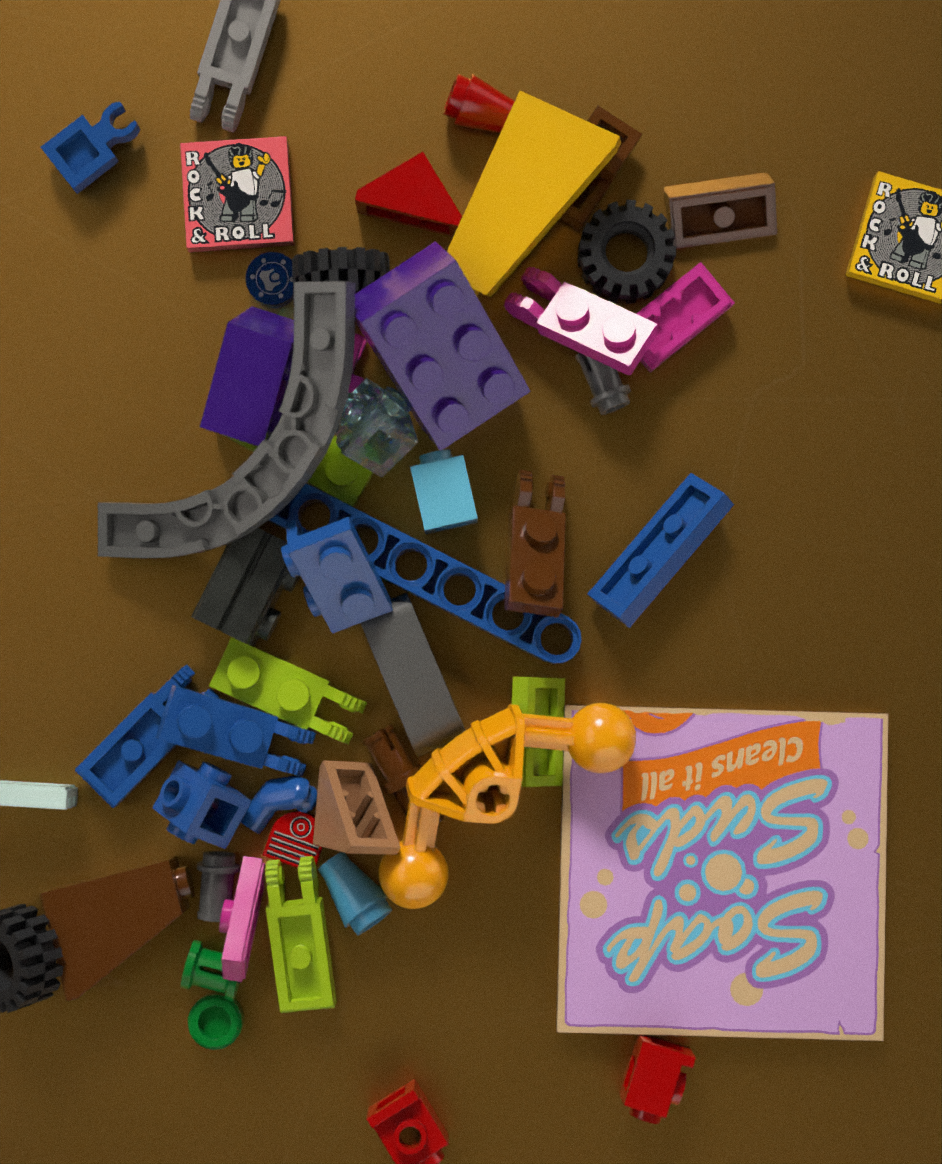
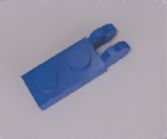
M188 665L177 671L156 693L151 692L75 769L112 808L117 807L177 746L176 744L157 739L156 734L172 685L186 688L195 675V672ZM211 688L206 692H202V694L219 698Z
M172 685L156 738L262 769L264 765L275 770L303 777L306 764L290 756H279L269 753L268 749L273 733L288 737L289 740L300 744H313L316 732L279 721V717L260 710Z

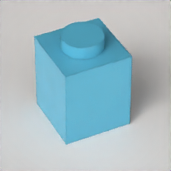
M450 449L434 451L419 456L420 465L411 466L410 469L425 534L477 523L478 517L464 456L452 457Z

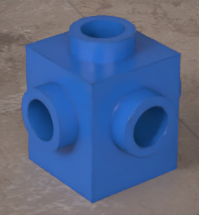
M178 760L169 778L164 782L160 795L152 809L170 821L166 830L176 837L191 844H195L200 839L226 849L252 800L228 784L232 776L221 768L206 761H203L201 766L196 768Z

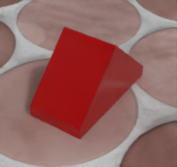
M423 151L359 188L355 196L358 214L454 237L462 219L461 213Z

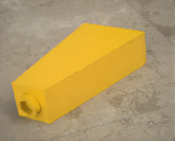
M521 90L519 91L447 250L459 264L476 296L480 292L492 297L617 153L621 145L620 136Z

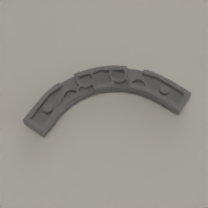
M348 281L294 282L292 366L288 386L279 409L283 414L270 438L261 442L253 454L232 473V478L212 490H206L183 500L167 503L99 502L98 556L171 558L206 552L230 544L253 532L273 518L298 494L325 456L339 426L347 401L353 371L355 344V283Z

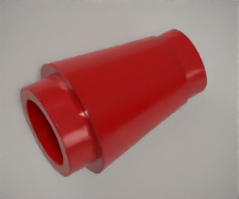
M457 74L447 98L443 115L453 118V125L500 134L515 100L474 74H471L470 78Z

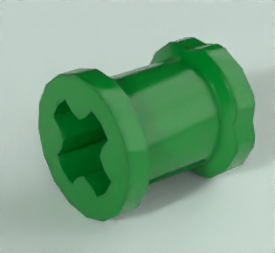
M194 940L192 942L182 973L181 988L189 990L193 985L224 993L226 1000L234 1002L241 982L225 980L222 974L204 970L203 966L222 971L221 959L223 953L203 948L202 941Z

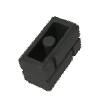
M257 528L253 532L227 544L191 617L250 646H255L259 638L268 641L281 616V612L274 609V606L282 590L292 592L301 577L300 575L292 577L285 565L281 547L287 545V542Z

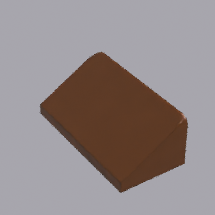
M767 173L664 187L669 229L672 228L674 231L675 239L673 245L677 246L676 249L777 234L775 182Z

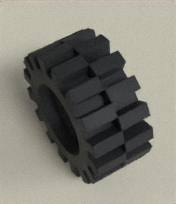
M626 200L625 205L618 206L617 201L609 203L606 210L601 211L599 209L595 212L591 221L587 222L583 229L577 257L578 268L581 267L583 271L581 277L585 284L590 282L593 286L592 292L600 297L603 293L609 296V302L617 303L618 299L626 300V304L636 303L638 298L643 297L645 300L651 297L657 288L660 289L665 283L673 267L677 246L673 245L675 239L674 231L672 228L667 229V219L662 213L658 217L652 213L654 207L645 203L643 208L635 206L636 200ZM629 233L642 240L647 250V258L639 269L624 272L617 270L609 263L606 256V245L614 236Z
M337 247V250L322 248L318 249L319 252L310 250L303 252V255L297 254L292 258L293 296L294 282L320 281L355 283L356 294L390 271L388 253L380 252L377 249L365 251L364 247H356L354 249Z
M18 904L0 910L1 1013L5 1011L8 1013L46 1000L54 995L52 992L58 990L61 984L56 977L63 975V966L57 964L56 959L63 957L61 947L54 948L52 942L58 936L55 929L46 930L49 920L44 914L37 916L38 909L34 906L26 907V904Z

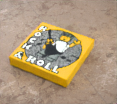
M878 171L873 178L845 276L942 304V190Z

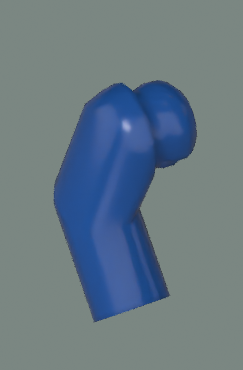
M300 776L270 779L261 786L253 797L241 823L255 833L261 834L276 811L296 808L299 812L308 813L316 806L317 789L309 785L308 779Z

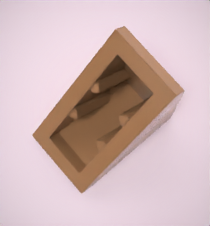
M323 760L319 767L313 837L314 845L344 853L397 855L401 847L372 763Z

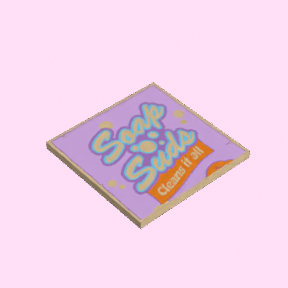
M565 705L564 718H572L586 705ZM616 706L630 717L636 731V746L631 758L625 765L613 772L594 773L580 767L572 759L568 751H563L557 1032L883 1041L888 714Z

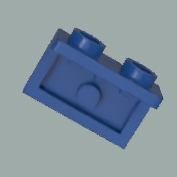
M349 517L305 534L297 520L286 524L287 545L281 547L285 565L292 577L299 575L302 577L306 585L303 587V592L311 613L314 617L322 615L332 634L393 611L391 597Z

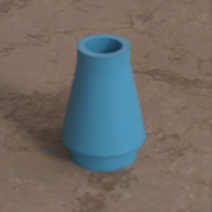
M340 852L318 869V872L325 880L344 927L351 926L357 936L379 923L393 910L386 901L388 897L384 894L382 888L354 864L346 853Z

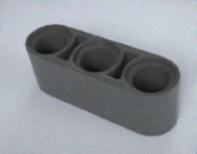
M406 592L391 598L393 611L362 622L361 626L417 757H420L437 748L444 747L456 736L463 733L465 728Z

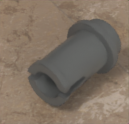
M581 353L575 356L577 362L580 363L594 397L590 401L591 406L598 407L601 415L612 413L630 404L627 395L631 392L630 386L623 385L617 370Z
M205 851L203 852L202 861L197 862V870L202 872L199 911H197L198 919L220 922L224 900H232L234 873L240 872V865L235 863V853Z

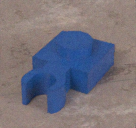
M114 102L109 105L102 113L101 120L93 127L81 115L40 147L77 194L119 162L110 150L114 145L127 143L140 133V127L135 120L124 129L113 127L114 120L126 112L121 102Z

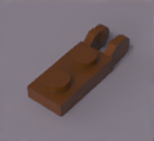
M519 469L514 486L513 507L508 515L504 608L510 611L559 617L563 610L566 513H562L565 500V477L558 475L550 476L545 490V510L529 508L533 490L532 471Z

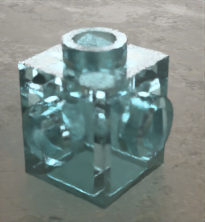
M365 378L353 392L348 393L342 417L336 430V443L341 453L380 477H383L418 443L409 414L411 407L404 396L392 387L383 389L368 378Z

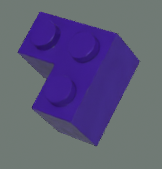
M251 306L228 322L202 416L201 428L259 446L263 440L270 438L283 414L279 409L288 386L292 366L294 344L293 319Z

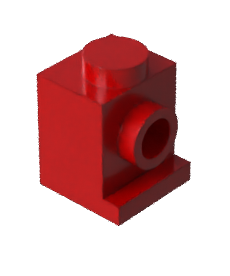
M652 1035L636 1036L619 1092L623 1105L630 1107L629 1114L648 1123L660 1124L662 1118L666 1119L670 1104L679 1105L687 1079V1074L681 1072L682 1065L693 1068L696 1060L690 1047Z
M416 1079L411 1080L369 1107L366 1120L371 1128L375 1129L395 1164H438L444 1159L445 1155L441 1149L449 1144V1134ZM406 1127H414L419 1130L421 1138L413 1144H408L401 1139L400 1132Z

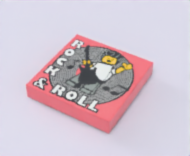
M287 136L180 143L186 247L189 252L295 246Z

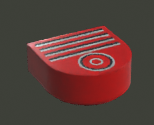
M298 810L281 816L271 829L262 855L274 860L280 859L282 863L296 868L299 866L300 857L313 856L317 866L323 847L313 844L315 816L309 812L304 813Z

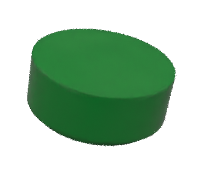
M212 992L202 996L191 1008L188 1016V1029L194 1041L200 1046L211 1050L223 1049L231 1045L241 1033L244 1025V1012L240 1003L236 999L234 1002L226 1000L225 994L220 992Z

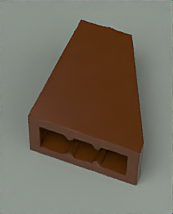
M177 855L53 887L40 894L45 916L49 920L48 928L49 930L55 929L58 936L57 939L52 941L54 948L61 947L63 957L56 959L57 964L63 966V975L60 977L66 1001L78 999L190 908L188 899L195 896L193 880L188 866L180 867Z

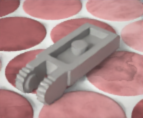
M220 0L197 71L199 81L194 98L192 99L190 119L201 123L205 121L211 108L215 84L231 89L221 116L222 129L231 132L236 131L244 110L246 94H251L280 0Z

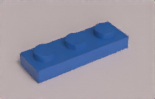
M690 473L587 595L597 605L630 628L734 506L733 502L725 493Z

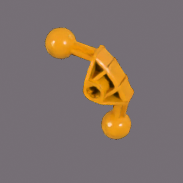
M608 703L587 705L580 709L572 718L524 714L521 712L519 705L509 704L507 709L482 721L477 719L472 722L471 728L456 736L442 749H435L431 753L432 757L414 776L407 778L406 790L409 797V806L403 840L399 841L401 848L397 855L384 854L379 866V882L384 894L396 905L407 909H419L429 906L442 895L448 882V866L442 852L435 846L440 814L465 822L496 824L508 819L516 810L523 775L524 747L568 751L572 759L587 771L594 773L613 772L628 762L636 746V731L630 717L622 709Z

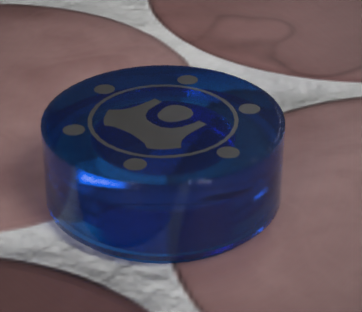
M266 252L257 256L249 264L246 271V285L257 303L268 308H280L294 300L292 260L286 255L278 252Z

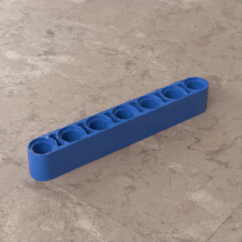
M307 483L281 511L268 520L285 530L287 523L297 520L305 534L311 531L306 530L302 525L301 517L303 511L311 504H324L330 510V519L327 525L349 517L356 530L367 527L377 532L379 542L377 548L373 553L369 554V557L381 579L544 662L551 664L564 663L572 659L580 649L582 642L581 631L572 619L560 613L559 617L523 612L522 623L514 630L500 629L493 621L492 611L497 603L505 599V584ZM406 552H418L427 561L426 572L421 578L413 581L401 578L396 569L398 559ZM454 576L467 577L475 586L474 598L465 605H454L444 595L445 584ZM558 624L568 630L571 642L565 653L553 655L544 650L541 644V634L548 625Z

